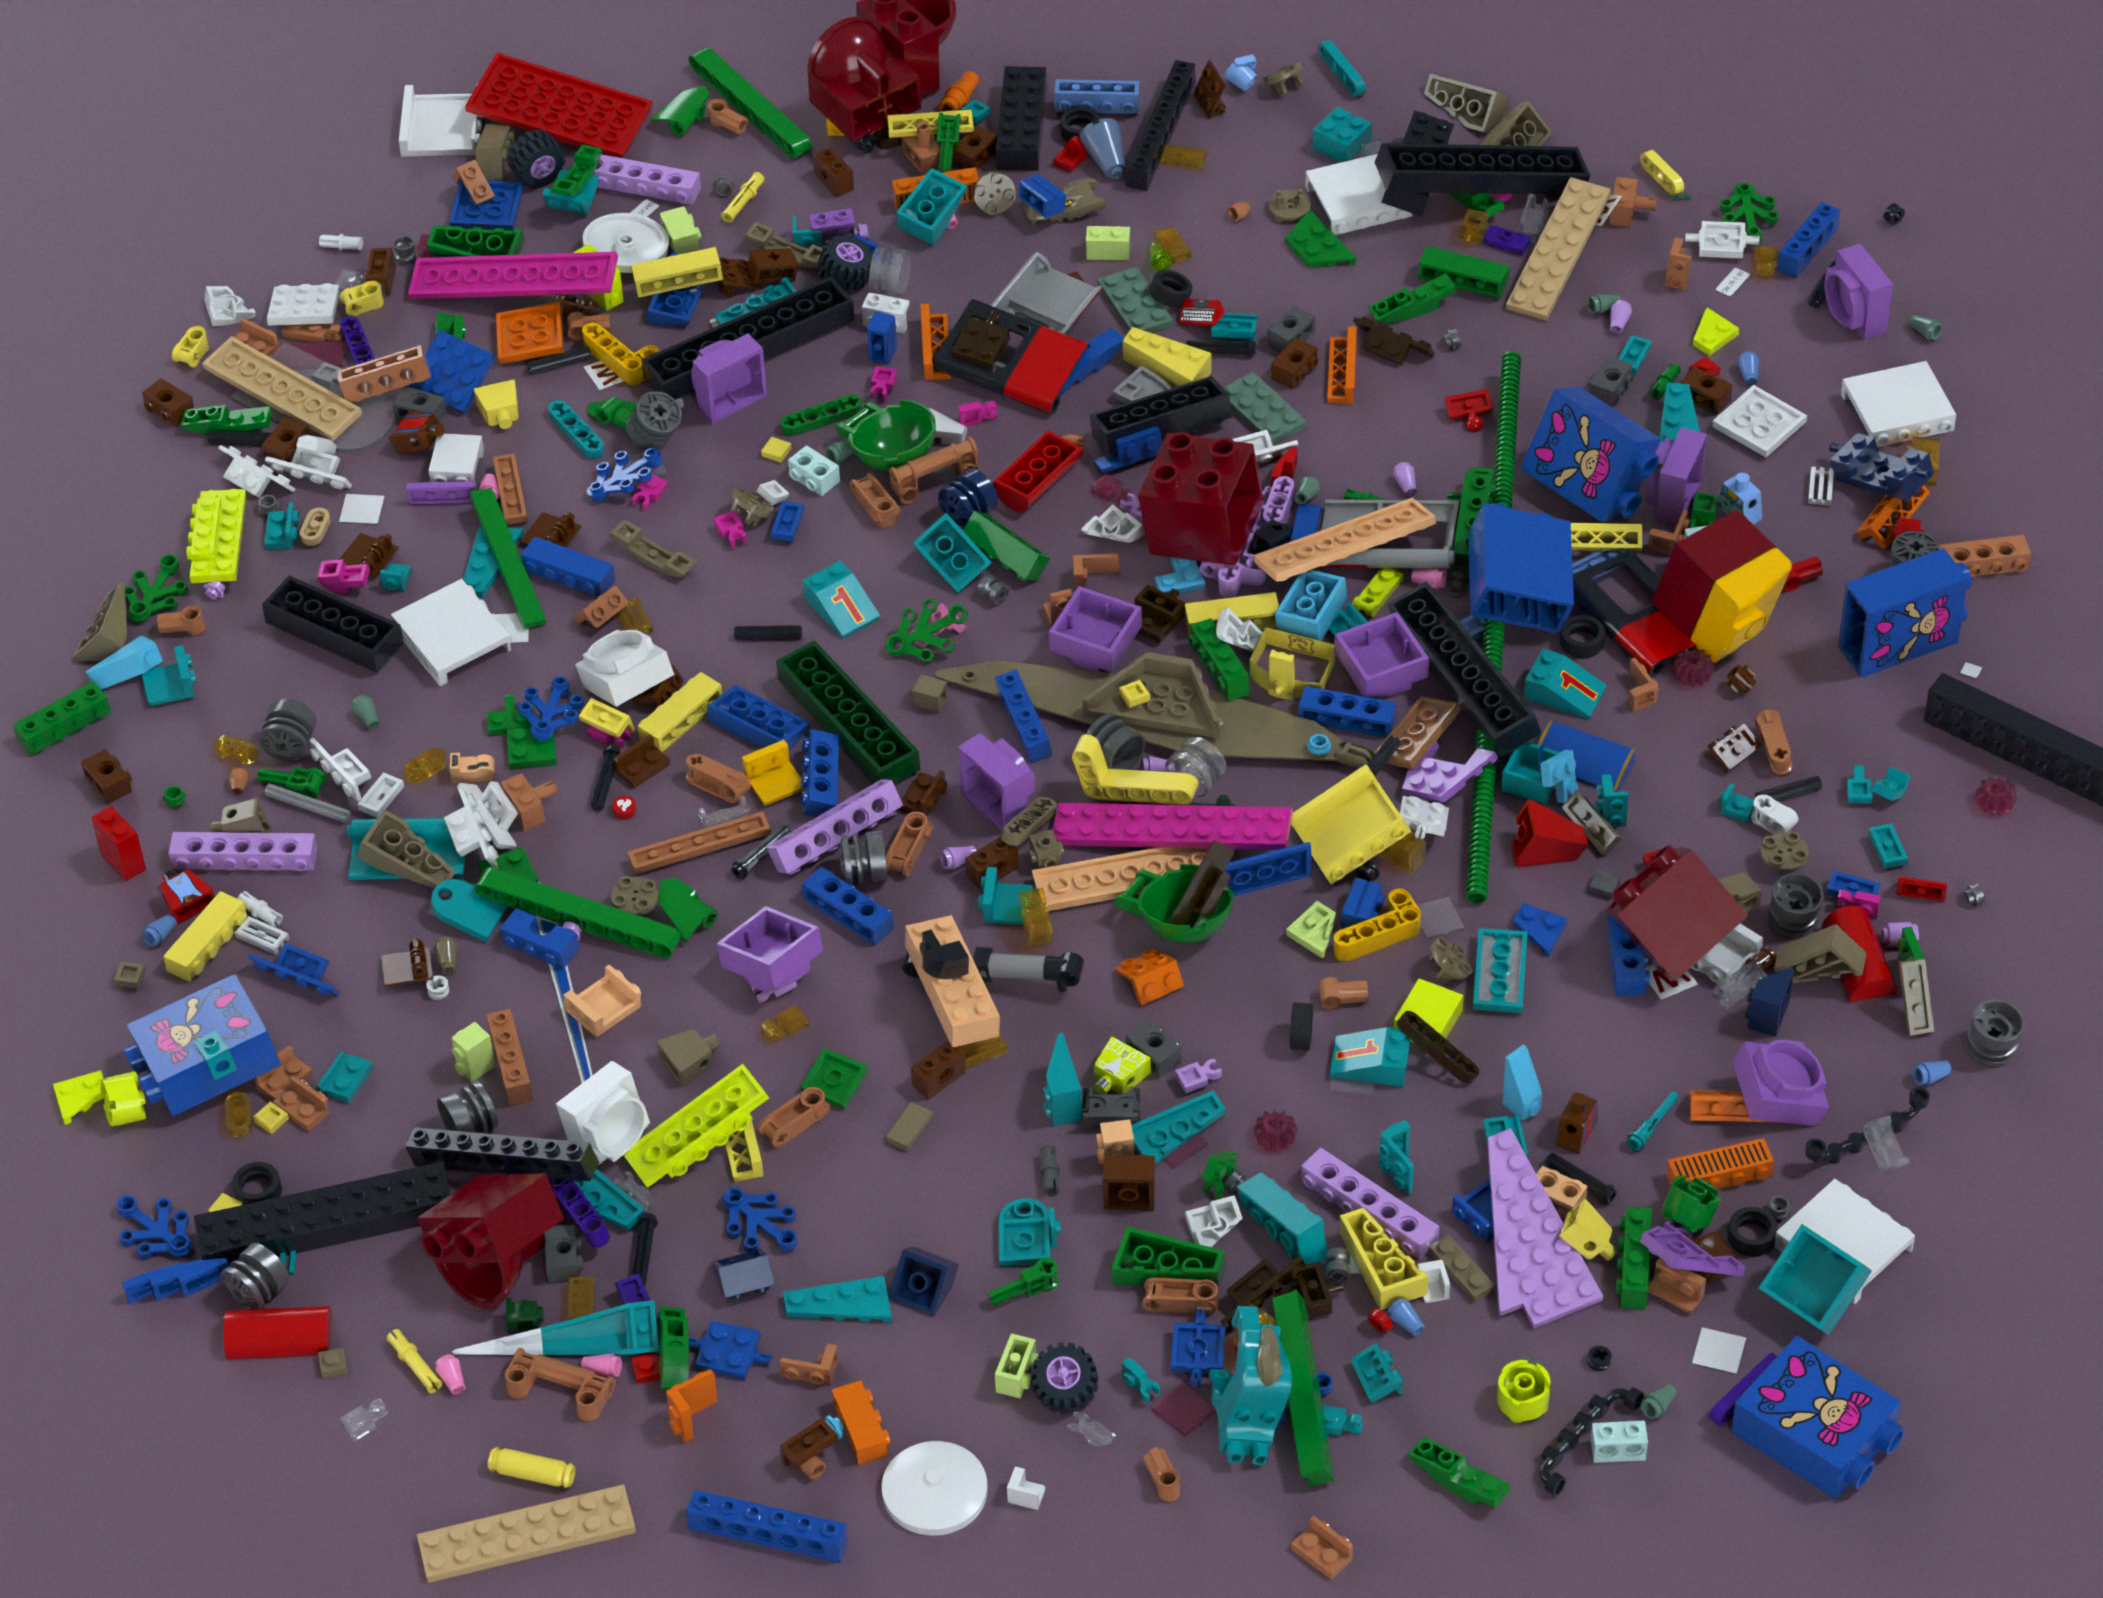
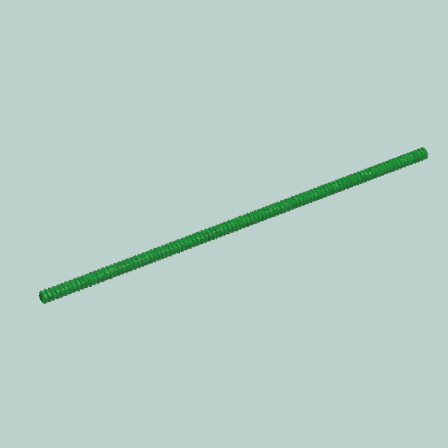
M1509 351L1502 355L1493 483L1496 484L1495 497L1492 498V504H1504L1512 509L1522 359L1521 355L1514 351ZM1484 619L1482 649L1497 669L1502 672L1505 623ZM1477 727L1476 750L1477 748L1495 751L1497 754V751ZM1496 761L1493 764L1488 762L1482 767L1483 772L1478 776H1474L1466 898L1469 902L1475 904L1485 902L1488 897Z

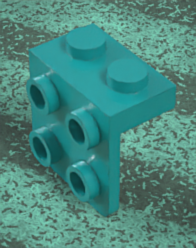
M560 170L557 179L558 177L564 178L569 170ZM593 175L585 188L575 196L550 192L549 188H544L542 196L548 208L588 215L599 184V178Z
M183 645L174 647L177 663L152 668L142 674L149 705L154 706L195 697L192 684L196 683L194 670L189 671L188 669L193 667L190 653L185 654Z
M987 867L986 877L982 876L981 891H984V894L979 895L978 909L983 911V922L1031 924L1036 893L1035 886L998 883L997 867Z
M1403 1120L1398 1124L1390 1125L1385 1131L1380 1133L1378 1165L1382 1172L1388 1173L1393 1179L1397 1189L1403 1190L1406 1195H1409L1413 1192L1414 1165L1408 1158L1411 1126L1406 1120Z

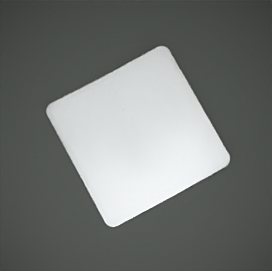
M1966 662L1960 673L1977 678L1982 667Z

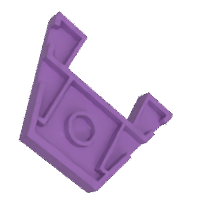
M1435 741L1414 769L1408 768L1402 790L1406 796H1415L1421 799L1444 803L1466 786L1465 781L1472 775L1478 776L1483 772L1482 767L1488 762L1493 764L1498 757L1495 751L1477 748L1465 765L1436 760L1432 758L1439 748L1437 741Z
M1675 1220L1673 1222H1665L1662 1228L1657 1226L1644 1232L1640 1240L1642 1244L1649 1248L1648 1251L1662 1258L1666 1261L1665 1264L1673 1269L1743 1276L1746 1270V1266L1731 1255L1712 1257L1687 1238L1685 1235L1692 1236L1693 1232L1685 1230L1683 1224Z

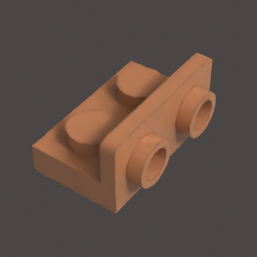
M1675 237L1669 254L1665 286L1686 290L1692 257L1685 255L1686 248H1682L1683 239Z
M244 318L240 321L242 330L234 338L270 358L279 350L277 336L273 331L267 330L255 322H250Z
M614 585L573 617L578 624L586 619L588 623L590 622L597 629L628 605L629 602L618 587Z
M290 1045L277 1053L281 1066L254 1078L257 1090L272 1101L290 1087V1076L294 1075L298 1079L306 1081L313 1075L312 1069L295 1057L294 1050Z
M292 1075L289 1077L290 1087L278 1096L273 1103L287 1112L289 1119L310 1132L330 1114L329 1101L324 1093L315 1091L304 1079L300 1080Z
M1659 1258L1656 1262L1655 1277L1648 1285V1292L1691 1314L1704 1298L1706 1278L1690 1270L1673 1269L1665 1264L1666 1261Z
M1315 1516L1309 1519V1527L1291 1543V1550L1330 1580L1353 1560V1546L1350 1540L1343 1535L1337 1534L1326 1521H1320Z

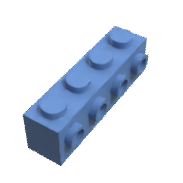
M1056 79L1054 91L1055 112L1065 113L1067 110L1075 107H1086L1097 113L1139 114V81Z

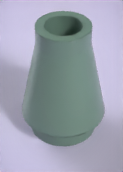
M1593 294L1587 300V307L1591 314L1600 315L1611 310V306L1616 301L1621 300L1619 294Z
M1913 315L1909 320V326L1928 340H1936L1942 333L1943 326L1938 319Z
M849 441L831 443L825 449L826 458L835 464L842 463L854 453Z
M1304 477L1300 480L1294 496L1298 504H1305L1308 500L1319 494L1320 484L1318 480L1314 477Z
M368 695L356 697L352 701V711L364 722L368 729L377 728L380 725V720L378 719L373 699Z
M1666 1384L1662 1388L1644 1396L1641 1403L1642 1412L1650 1419L1662 1417L1672 1400L1677 1396L1676 1389L1672 1385Z

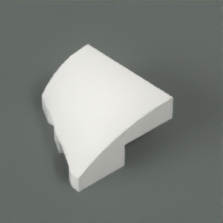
M206 286L204 302L212 326L240 323L243 318L249 320L255 317V310L253 308L248 310L243 305L244 300L236 296L228 286Z
M930 409L935 417V437L941 438V444L950 445L954 443L956 445L965 441L967 434L966 426Z
M1111 505L1099 518L1095 515L1081 529L1087 535L1127 543L1134 542L1146 534L1143 525L1127 512L1124 514L1114 505Z
M1229 608L1223 609L1217 623V637L1222 641L1254 652L1263 632L1251 620L1242 622Z
M1235 1195L1211 1201L1208 1206L1185 1211L1184 1214L1195 1243L1208 1247L1215 1245L1243 1219Z

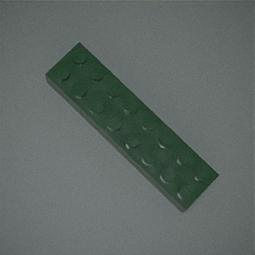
M815 640L776 660L778 680L827 733L839 735V746L873 783L884 779L892 780L893 784H896L920 771V757L917 748Z

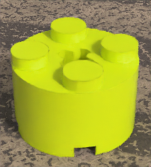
M136 1071L100 1080L101 1097L104 1096L105 1102L103 1105L108 1123L112 1127L146 1119L143 1107L145 1097L143 1090L138 1091L137 1089L139 1081Z
M1516 1360L1504 1366L1498 1379L1497 1403L1500 1410L1512 1422L1521 1423L1534 1420L1547 1412L1551 1382L1547 1370L1537 1363L1536 1365L1528 1363V1360Z

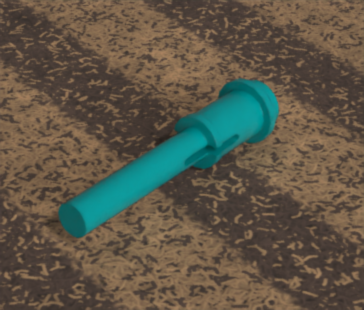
M1672 1091L1650 1118L1643 1120L1635 1132H1631L1628 1135L1627 1144L1632 1150L1638 1151L1646 1146V1141L1656 1131L1655 1126L1679 1099V1095L1676 1092Z

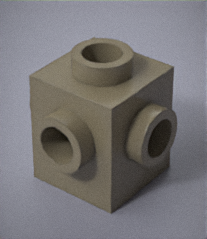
M1052 829L1029 835L1030 849H1028V856L1030 862L1036 864L1037 869L1061 865V855H1064V849L1061 841L1057 842Z

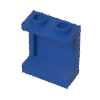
M1490 1175L1488 1180L1465 1197L1461 1198L1459 1195H1455L1452 1201L1454 1216L1466 1223L1476 1236L1482 1237L1486 1242L1494 1237Z

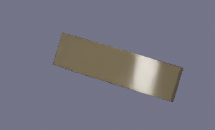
M754 222L745 234V238L759 250L791 248L799 264L798 267L817 269V263L823 249L812 244L809 249L775 236L773 228L758 222Z
M625 519L610 532V536L634 558L666 575L683 577L696 565V560L679 550L674 554L644 537L641 528Z

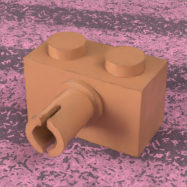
M920 122L917 124L918 136L901 137L902 152L922 175H926L931 168L939 169L941 145L937 144L933 135H930L929 123Z
M1617 177L1613 195L1622 197L1610 213L1609 225L1631 227L1634 210L1637 208L1655 211L1657 197L1638 196V179Z
M520 773L501 782V788L518 811L515 818L524 831L545 822L541 800L558 794L553 780L534 788L530 786L524 775Z

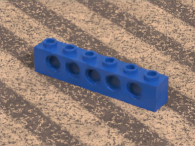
M694 1490L686 1510L688 1529L833 1562H841L848 1543L846 1523L699 1490Z

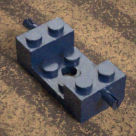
M1856 433L1845 445L1832 442L1829 446L1830 452L1836 453L1830 459L1836 481L1908 501L1934 475L1929 453L1910 448L1901 458L1878 452L1875 438Z

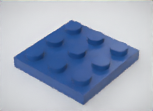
M463 181L459 182L449 222L450 226L462 227L464 229L481 227L488 230L503 228L504 230L514 231L524 189L523 183L487 181L494 193V198L475 205Z
M438 330L425 354L430 366L431 378L421 383L409 384L408 387L444 397L446 406L466 414L475 397L473 388L481 386L496 356L493 353Z

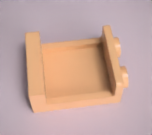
M610 965L605 967V976L580 994L577 995L572 990H569L563 995L565 1011L596 1038L641 1007V991L639 987L634 983L631 984L625 979L620 970H615Z

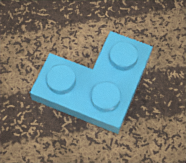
M1170 557L1174 573L1155 577L1157 589L1167 594L1172 588L1177 589L1180 595L1205 589V582L1196 560Z
M1564 750L1540 763L1542 786L1552 787L1555 785L1557 802L1566 803L1574 792L1578 790L1573 750Z

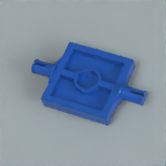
M1200 1309L1195 1310V1322L1187 1324L1174 1323L1171 1372L1191 1373L1190 1385L1192 1387H1195V1379H1197V1387H1200L1202 1374L1209 1373L1210 1369L1223 1370L1226 1328L1223 1325L1206 1323V1310L1201 1309V1317Z
M711 1320L703 1339L689 1336V1347L699 1349V1355L695 1363L698 1370H712L716 1374L746 1380L748 1371L755 1362L770 1365L772 1359L771 1354L757 1351L761 1338V1333L758 1330Z

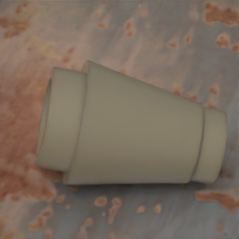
M441 937L435 941L433 950L442 973L447 975L456 972L457 943L451 937Z

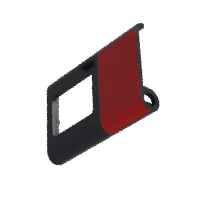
M972 299L939 352H935L932 363L936 370L1053 415L1059 407L1062 388L1086 349H1090L1091 344ZM991 311H994V313L996 311L1000 314L995 323L996 325L1008 328L1010 332L1024 337L1006 367L994 364L993 368H988L953 357L951 353L968 317L987 321Z
M1626 551L1574 573V601L1589 616L1599 620L1605 632L1631 658L1635 657L1640 664L1645 666L1650 677L1653 678L1661 674L1666 668L1669 659L1696 648V644L1691 640V637L1688 638L1675 627L1654 605L1634 614H1627L1591 579L1596 575L1623 565L1655 595L1661 579L1632 551Z

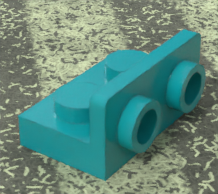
M289 502L288 511H268L264 542L265 550L293 549V542L298 537L295 525L299 524L300 521L299 511L295 510L294 502Z
M1375 1343L1350 1358L1361 1384L1372 1403L1394 1390L1400 1395L1405 1393L1402 1387L1404 1379L1397 1369L1394 1370L1392 1363L1395 1361L1388 1349L1383 1350Z

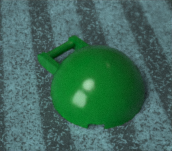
M900 399V404L888 405L884 409L868 402L863 406L864 409L846 422L837 424L835 429L841 437L849 441L855 455L864 464L880 472L889 473L890 468H898L905 465L909 460L912 461L929 453L936 434L935 417L929 408L915 401Z
M1180 864V869L1167 871L1162 876L1146 870H1139L1135 875L1136 879L1123 894L1117 895L1114 903L1119 909L1141 916L1147 926L1161 938L1174 943L1189 944L1211 937L1224 925L1231 912L1234 893L1228 887L1223 894L1221 893L1215 912L1209 915L1208 918L1200 915L1193 928H1190V925L1169 924L1168 921L1199 865ZM1144 885L1145 887L1140 893L1138 899L1133 898L1137 891Z

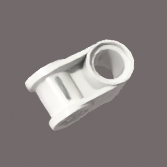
M1759 795L1754 799L1753 806L1755 810L1751 813V820L1755 825L1764 828L1774 835L1777 833H1788L1797 824L1798 815L1793 809L1784 806L1768 795Z

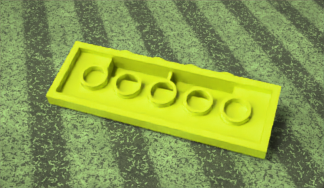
M246 489L201 491L197 504H192V514L195 518L190 519V527L193 532L188 534L190 546H187V559L192 561L190 570L191 583L237 581L247 498Z
M742 1064L639 1139L623 1156L647 1188L667 1173L671 1178L681 1176L687 1172L688 1166L696 1160H704L708 1156V1152L715 1146L726 1144L729 1136L734 1132L745 1130L749 1125V1121L753 1119L749 1113L767 1101L769 1097L744 1064Z

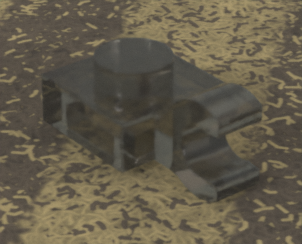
M1455 559V564H1451L1450 569L1447 570L1446 581H1452L1451 596L1460 597L1462 582L1469 583L1470 581L1469 561Z

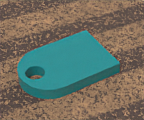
M450 879L438 884L433 890L431 897V909L435 916L441 921L487 943L509 907L480 897L475 892V886L462 880ZM441 893H446L451 898L449 900H443L438 895Z
M1021 1198L1008 1203L999 1215L1000 1267L1035 1265L1040 1259L1051 1258L1049 1212L1045 1205L1031 1198ZM1023 1208H1028L1031 1210L1027 1214L1018 1213V1211Z

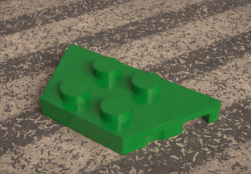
M1311 210L1303 216L1285 237V244L1308 268L1336 266V262L1349 261V265L1356 264V257Z

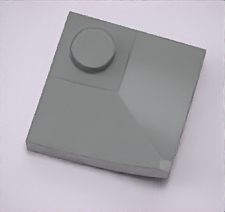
M1140 366L1113 390L1114 398L1128 403L1173 387L1154 372Z

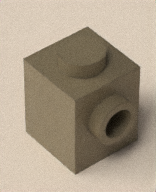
M921 674L917 683L914 682L910 690V695L913 696V706L939 713L948 698L947 681Z

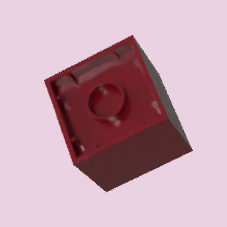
M1185 432L1167 433L1138 494L1150 554L1236 566L1264 504L1254 444L1237 442L1230 438L1213 439L1191 436Z

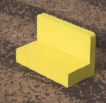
M593 698L589 700L579 714L582 722L616 738H619L625 729L631 733L635 730L629 715Z

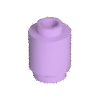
M1911 922L1886 923L1885 928L1881 929V940L1883 943H1886L1887 947H1898V939L1901 938L1902 928L1911 926L1917 940H1919L1917 924H1911Z

